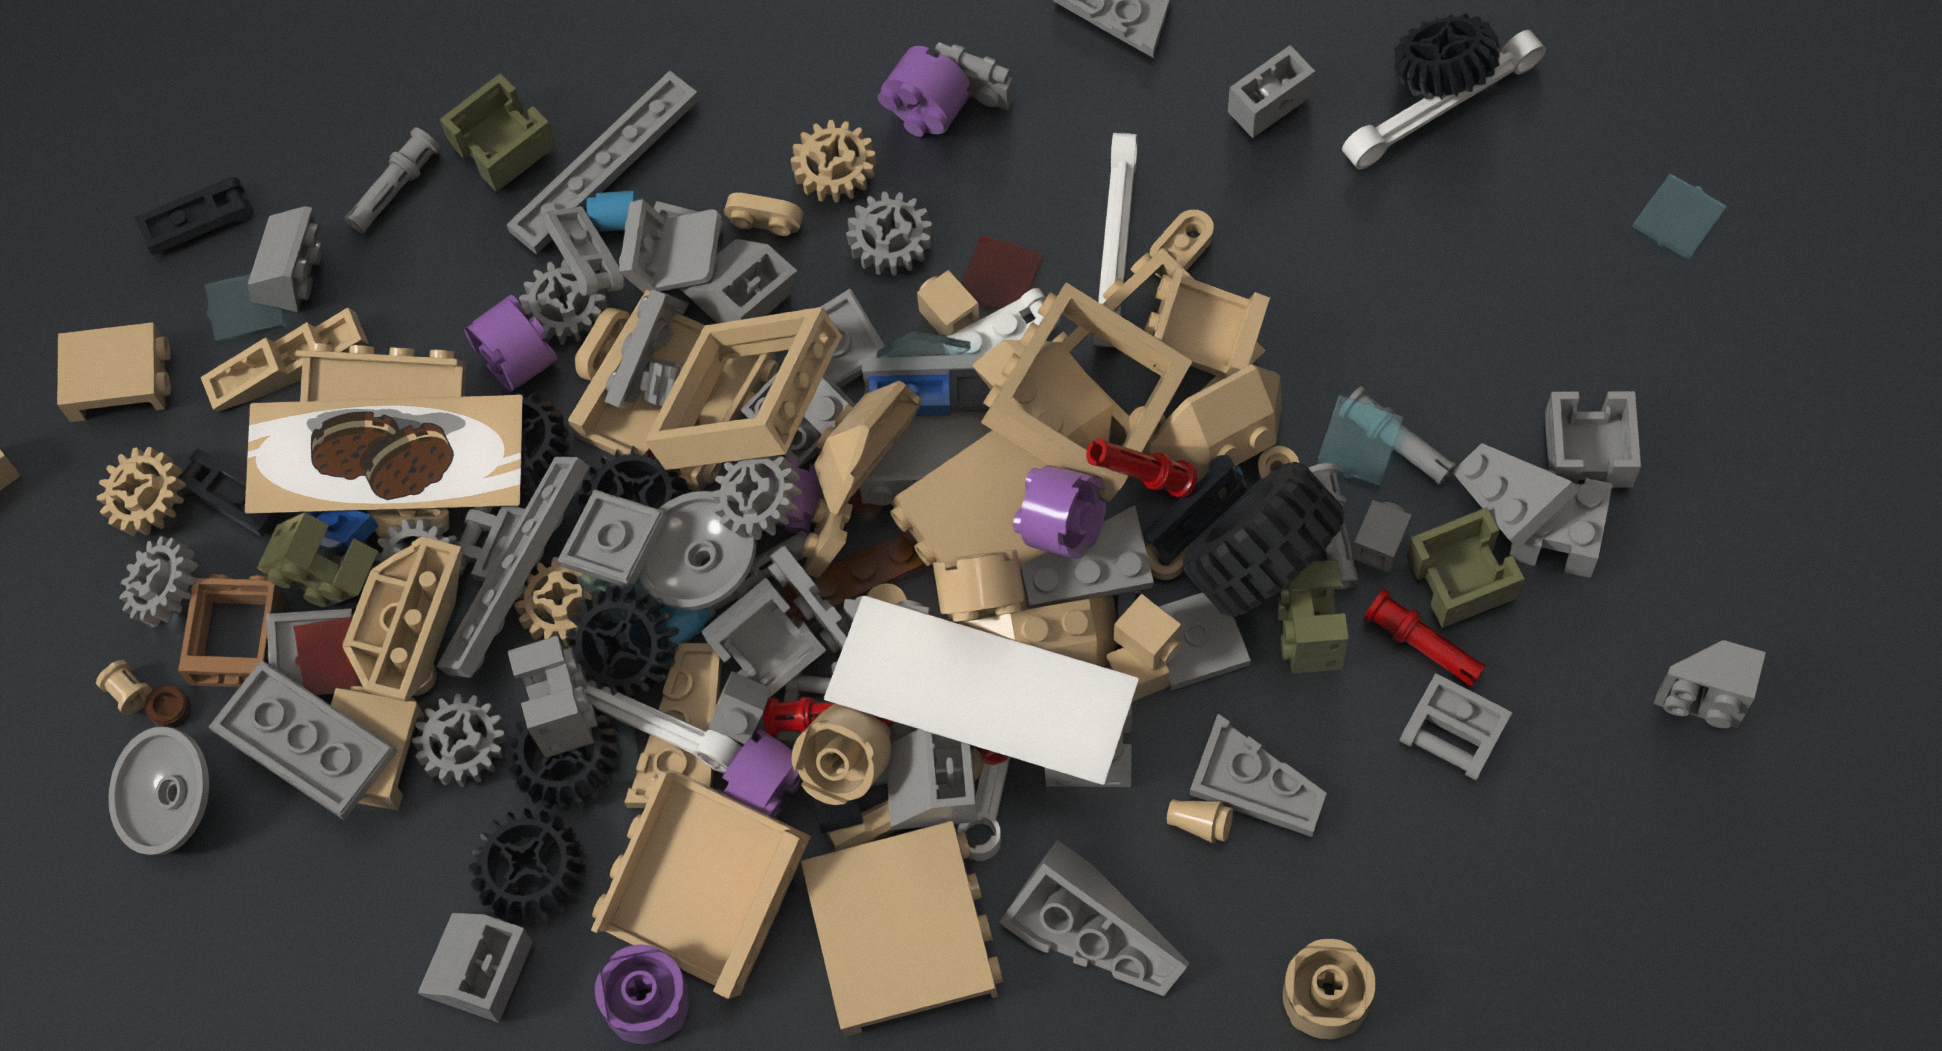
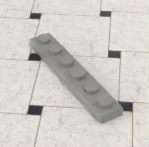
M671 71L667 72L507 224L509 232L535 254H538L553 240L543 224L545 212L580 206L585 209L587 207V198L596 197L597 193H602L699 101L698 92Z
M555 457L436 666L447 675L471 678L474 672L483 664L485 652L491 641L502 630L505 616L513 602L522 594L525 587L524 583L532 568L543 557L544 547L553 531L562 523L563 513L569 502L582 487L583 477L590 466L580 458Z

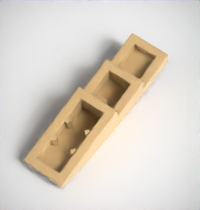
M347 307L316 327L306 322L275 342L265 337L203 375L201 380L213 410L219 412L260 398L302 379L303 357L295 356L296 350H309L310 343L335 345L334 352L349 353L350 345H369L356 312Z

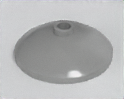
M710 491L683 494L668 501L659 508L669 518L639 575V579L643 586L649 589V593L655 599H663V604L671 608L697 610L719 603L730 596L743 583L753 565L757 546L756 539L750 535L741 538L720 523L722 518L713 512V508L720 502L711 497ZM736 506L738 514L744 517V513L739 510V506ZM711 557L707 564L701 566L703 559Z
M154 727L138 734L120 754L110 780L109 812L116 833L124 844L135 852L147 855L170 853L182 846L198 827L208 802L209 774L206 760L196 741L179 729Z

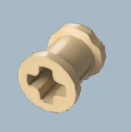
M117 660L111 663L99 674L96 684L103 692H109L118 702V709L124 715H131L141 710L145 706L147 697L152 692V688L148 684L140 683L131 673V667L125 660Z

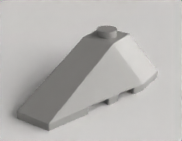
M1059 840L1055 842L998 922L1037 950L1048 953L1051 949L1073 957V963L1083 967H1087L1088 963L1112 972L1114 978L1162 996L1168 992L1189 965V962L1091 863Z

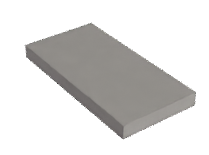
M263 660L258 663L209 725V729L344 821L397 753L393 746Z

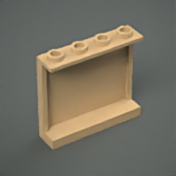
M649 290L644 292L568 419L575 438L612 455H615L617 449L621 450L624 456L630 455L634 445L638 448L640 456H643L649 449L644 441L659 414V410L662 408L661 405L644 401V391H641L632 410L618 408L605 402L608 394L605 390L607 380L611 373L619 368L624 356L621 354L623 342L629 333L634 332L639 320L637 317L639 304L646 295L649 296ZM675 313L670 322V330L673 332V335L667 346L663 345L661 349L653 353L651 358L684 365L705 325ZM775 352L728 359L699 415L700 425L745 419L746 415L741 409L777 373L779 364L776 360ZM721 463L680 468L681 475L679 477L686 479L688 489L695 492L703 491L707 483L711 484L715 481L716 476L720 472Z
M310 343L309 350H296L295 356L303 357L300 402L465 397L467 361L454 359V351L430 350L429 357H415V349L390 348L389 355L374 354L375 347L350 345L349 353L334 352L335 345Z
M992 430L895 496L890 502L894 508L890 513L899 528L904 532L909 529L918 543L914 545V548L927 566H930L933 562L940 561L945 562V568H948L946 559L994 552V554L1004 553L1005 557L1004 550L1017 549L1021 569L1022 565L1047 552L1027 546L1023 541L1022 535L1014 532L1013 520L1016 512L1023 505L1027 492L1025 482L1029 471L1032 468L1041 469L1048 464ZM1025 591V601L1020 602L1021 610L1028 609ZM989 608L978 610L979 618L976 619L995 616L996 613H989Z
M675 770L661 771L659 776L655 775L646 789L645 798L648 799L642 815H637L630 825L627 837L631 840L625 854L619 855L612 866L610 878L613 881L607 894H603L594 907L592 916L596 920L591 931L595 933L606 931L632 945H650L658 948L670 956L680 969L714 985L713 992L730 999L741 995L811 836Z
M953 821L801 861L840 1029L845 1037L863 1033L861 1027L981 995L990 993L992 998L999 997L996 984L1004 982L997 956L988 957L985 945L986 941L993 940L986 914L978 916L974 900L982 898L976 873L967 875L964 863L965 858L971 857L966 833H957Z

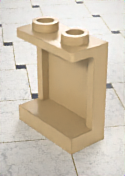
M1176 266L1170 277L1163 275L1155 298L1162 301L1158 313L1151 312L1144 331L1192 360L1191 367L1224 379L1249 366L1270 297L1254 292L1250 299H1246L1183 276L1185 268Z
M154 322L59 333L58 407L69 422L85 421L86 409L151 402L156 411L165 410V396L171 393L169 375L165 372V360H169L171 354L168 338L166 336L162 337Z
M352 686L350 690L336 688L331 706L393 746L397 751L358 803L399 811L403 797L398 788L399 780L416 722H423L424 713L412 697L407 702L366 692L361 686Z

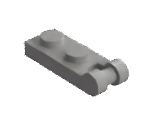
M583 207L546 211L543 224L575 275L580 293L586 296L596 294L599 289L606 288L608 292L622 290L624 278L618 272L619 266Z

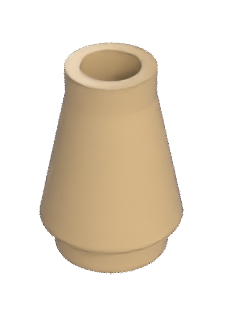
M1172 799L1167 812V824L1177 826L1213 844L1217 840L1225 842L1231 831L1233 808L1224 806L1223 801H1180Z

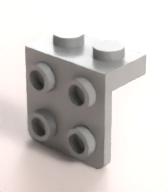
M643 199L630 202L625 222V235L622 253L619 258L618 272L643 293L646 290L651 291V289L660 292L709 282L714 272L721 215L716 210L711 209L664 218Z

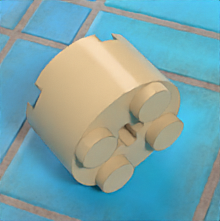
M1017 549L1004 550L1005 557L1004 553L994 554V552L946 559L948 568H945V562H933L941 614H947L948 620L958 622L979 618L978 610L989 608V613H996V615L1021 611L1020 602L1025 601Z
M839 704L830 706L800 734L793 746L792 766L794 772L797 769L803 781L801 783L802 787L815 799L831 805L846 804L847 801L863 796L883 774L889 764L891 756L889 727L872 714Z
M1338 939L1316 940L1298 952L1290 961L1283 986V1004L1292 1025L1298 1030L1320 1039H1337L1357 1031L1367 1017L1375 993V975L1370 963L1350 943ZM1324 983L1332 984L1334 995L1325 994L1324 989H1322Z

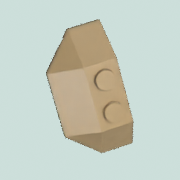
M1002 340L972 364L973 369L990 389H992L995 383L1001 387L1005 383L1007 377L1001 374L1003 368L1014 352L1021 356L1025 349V346L1019 343L1020 340ZM1045 341L1011 398L1010 403L1086 450L1090 442L1094 441L1096 443L1095 439L1097 438L1109 442L1113 405L1061 342Z
M1251 364L1185 399L1164 421L1158 433H1152L1145 446L1146 454L1150 455L1160 452L1167 454L1175 462L1179 460L1189 461L1196 467L1197 479H1202L1209 472L1211 461L1217 456L1227 455L1235 465H1238L1276 444L1282 412L1281 376L1274 371Z
M901 381L864 394L854 407L847 404L834 424L837 426L836 429L828 426L816 444V447L821 452L813 466L829 511L836 516L909 428L923 402L922 398L917 396L913 390Z
M422 536L412 542L411 546L394 554L370 571L342 644L366 692L407 702L429 677L456 603L462 557L461 546Z
M1113 596L1038 607L957 623L1104 668L1106 666V654L1113 652L1118 644L1114 641V624L1118 620Z

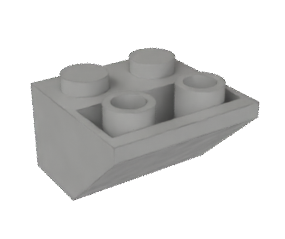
M303 206L269 216L247 284L251 302L298 312L302 299L308 300L313 284V278L310 276L313 265H319L323 254V242L318 240L320 225L315 224L311 207Z
M735 239L716 255L713 277L709 282L679 289L717 324L766 316L792 294L797 270L768 244Z
M777 373L741 409L748 418H756ZM824 373L787 453L784 454L787 458L799 460L798 468L821 452L816 447L818 440L828 426L836 429L837 426L834 424L847 404L852 407L856 405L826 373Z
M1722 640L1670 666L1655 696L1654 704L1662 706L1666 712L1676 716H1687L1690 714L1706 719V722L1714 727L1738 728L1755 699L1766 652Z
M921 729L890 743L891 756L886 768L891 830L929 827L953 821L954 824L978 822L970 744Z
M452 913L418 994L499 1023L533 941L524 928L484 914Z

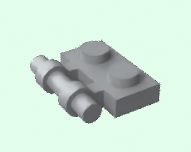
M939 42L936 45L934 57L937 58L940 53L947 56L966 74L970 82L967 92L971 91V97L976 98L985 106H997L1008 111L1014 100L1013 78L1010 77V69L1000 66L998 60L988 56L982 59L969 54L965 47L957 44L951 47Z
M493 506L475 507L468 511L464 520L467 526L460 541L454 542L453 545L461 546L463 555L460 566L464 570L467 564H475L471 573L474 580L484 583L525 511L524 508L501 506L497 516L490 514ZM489 531L483 548L477 547L476 544L481 533Z

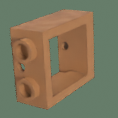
M211 574L208 578H196V583L192 585L178 671L190 686L240 687L261 660L269 664L266 614L283 613L286 596L281 588L271 583L266 576L254 575L250 576L249 580L233 579L223 574ZM214 603L265 605L257 658L205 656Z

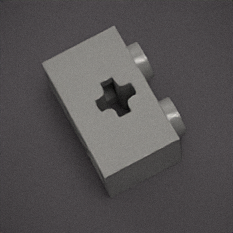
M1289 45L1230 87L1228 113L1254 138L1313 96L1316 71Z

